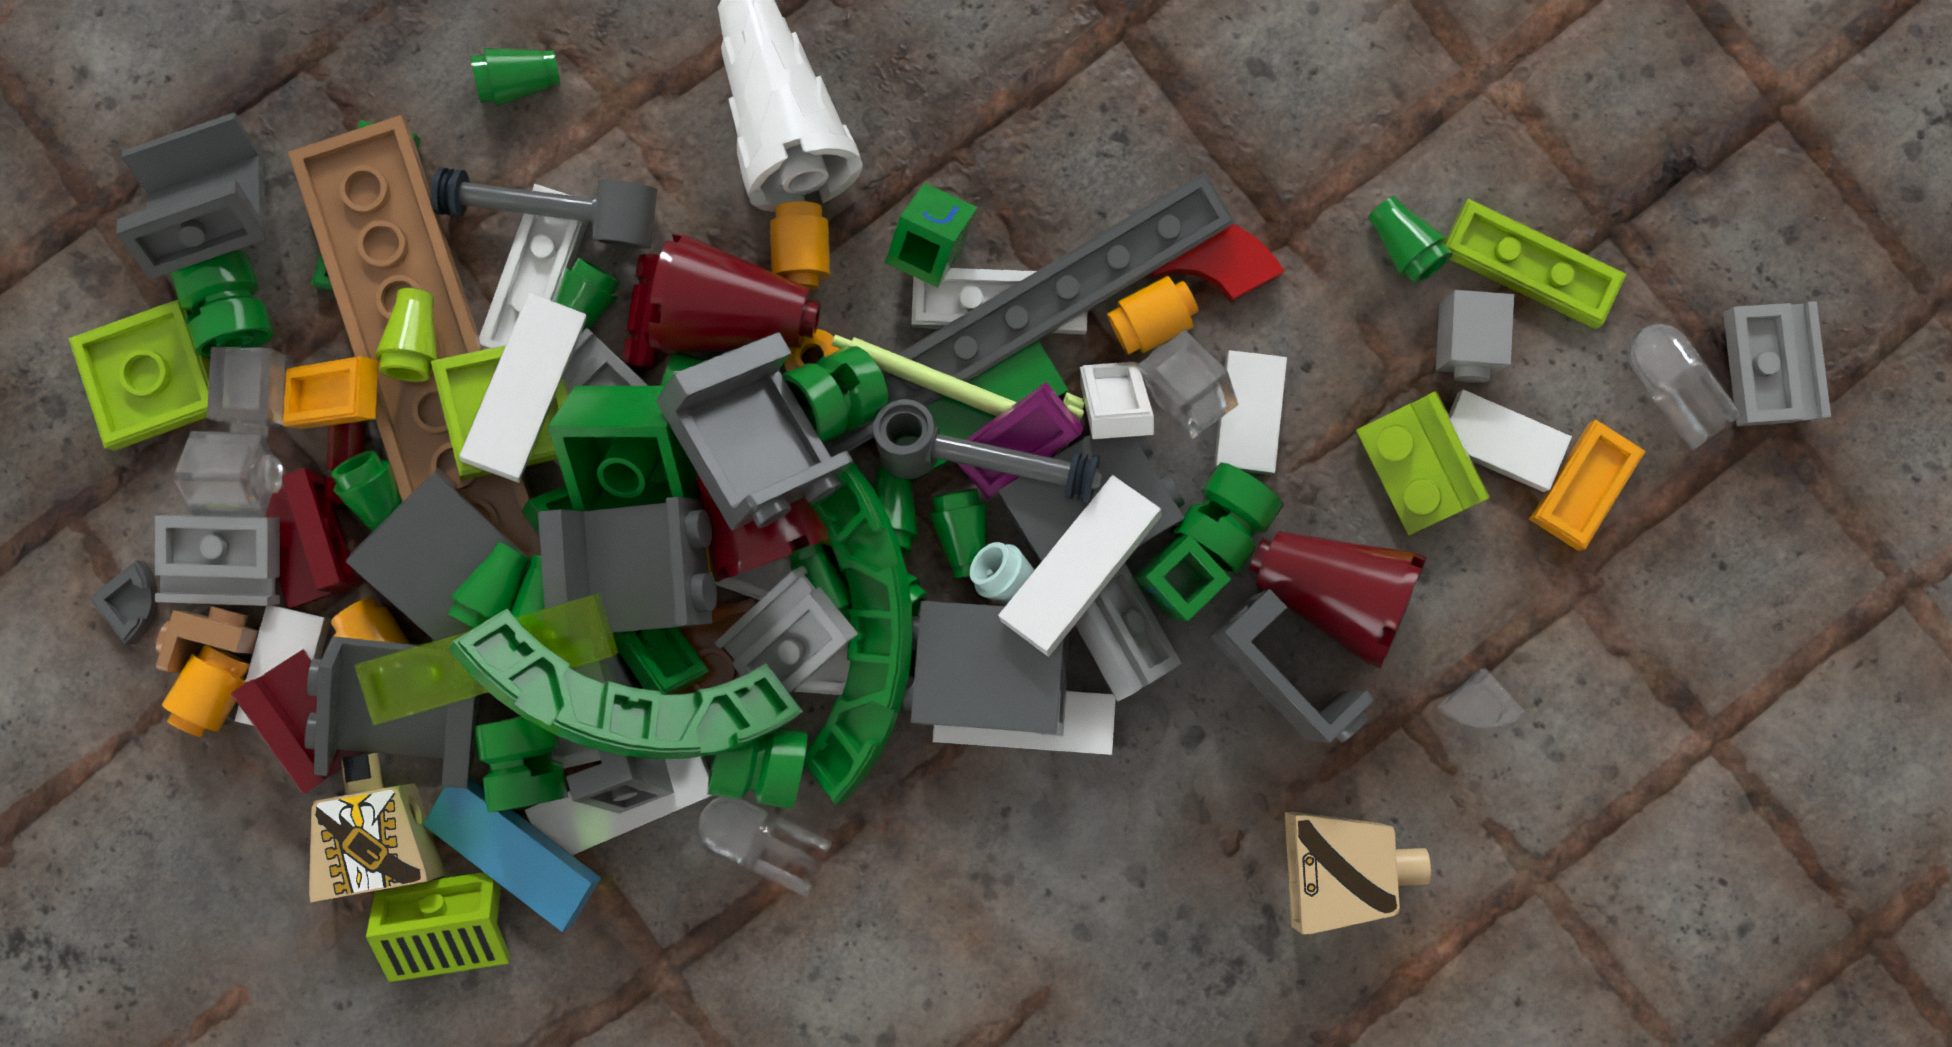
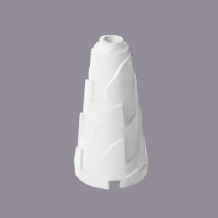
M721 0L718 5L723 35L721 51L733 97L729 98V103L738 137L737 156L743 183L751 204L761 210L775 212L777 205L786 202L806 201L804 195L815 191L819 192L822 204L843 193L858 179L863 168L861 157L847 126L842 125L821 76H815L796 32L791 33L775 0Z

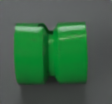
M231 251L170 272L181 308L193 312L185 320L197 355L211 358L232 356L258 348L275 336L264 301L253 297L259 291V284L248 254L242 251Z
M858 346L845 347L822 357L816 364L808 363L782 374L823 444L839 437L845 430H855L874 421L878 412L888 404V390L881 370L868 352Z
M1220 462L1201 489L1205 501L1203 504H1192L1184 514V519L1173 530L1175 536L1191 535L1224 571L1236 575L1256 548L1252 536L1254 533H1265L1283 508L1284 503L1271 489L1250 474L1228 463Z
M523 717L474 726L479 760L489 764L491 769L482 779L488 813L568 798L563 764L553 760L552 753L560 746L559 736Z
M781 727L774 733L746 746L713 755L707 794L741 799L749 790H752L758 804L792 809L797 797L804 766L807 731Z

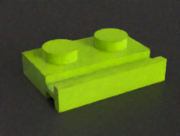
M1437 391L1356 430L1408 536L1490 498Z

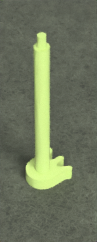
M835 334L831 344L839 349L848 346H858L868 352L880 370L996 417L1017 403L855 337L851 341ZM1066 392L1063 403L1080 422L1084 413L1082 409L1085 402H1083L1082 398ZM1067 444L1054 454L1057 455L1060 452L1064 451L1068 448L1069 444Z

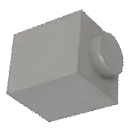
M1454 290L1439 303L1436 371L1454 372V380L1459 382L1482 383L1490 381L1491 375H1495L1511 365L1514 294Z

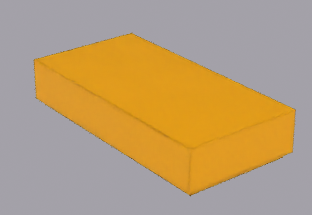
M358 356L287 368L283 412L284 426L308 429L376 419L379 360Z
M1596 419L1589 422L1556 474L1551 489L1545 492L1529 520L1577 551L1585 550L1646 451Z

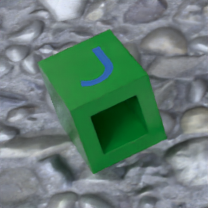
M924 183L899 217L885 263L938 288L962 251L978 207Z
M1191 535L1174 536L1132 576L1172 620L1189 621L1231 580Z

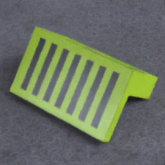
M485 872L376 890L374 892L366 938L388 981L394 982L509 964L510 952L497 925L502 885Z

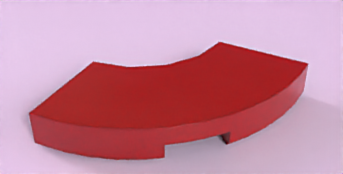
M1233 224V226L1150 274L1153 280L1173 273L1196 275L1216 285L1229 302L1232 303L1281 277L1285 271L1263 243L1245 229Z

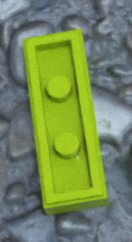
M1467 199L1462 204L1447 236L1448 241L1445 244L1452 252L1449 260L1593 329L1603 326L1626 277V273L1470 199Z

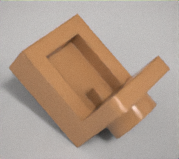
M211 606L209 615L173 610L170 620L162 626L157 637L156 651L159 657L156 669L171 673H181L191 654H199L201 644L236 653L253 654L259 629L246 626L249 615Z

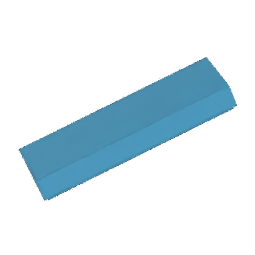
M469 778L467 789L444 787L423 823L431 832L561 932L573 926L601 880L600 876L513 810L488 813L484 788L471 778Z

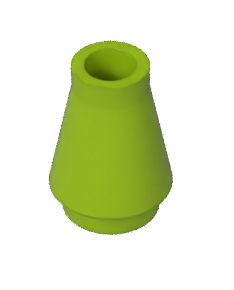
M402 288L397 291L396 303L375 353V357L380 361L379 371L384 376L406 382H423L430 378L431 361L437 360L433 316L434 296L431 293L415 288Z

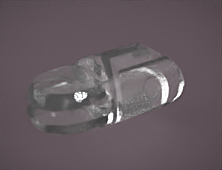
M1653 324L1639 330L1631 339L1627 358L1632 370L1689 449L1695 450L1707 441V437H1713L1723 430L1726 423H1733L1742 416L1739 409L1691 343L1677 328L1666 324Z
M720 797L711 801L701 812L698 824L701 840L711 851L805 897H808L813 886L782 869L760 860L761 853H767L814 875L819 874L823 863L811 855L771 837L772 830L774 829L825 853H829L833 841L739 798Z

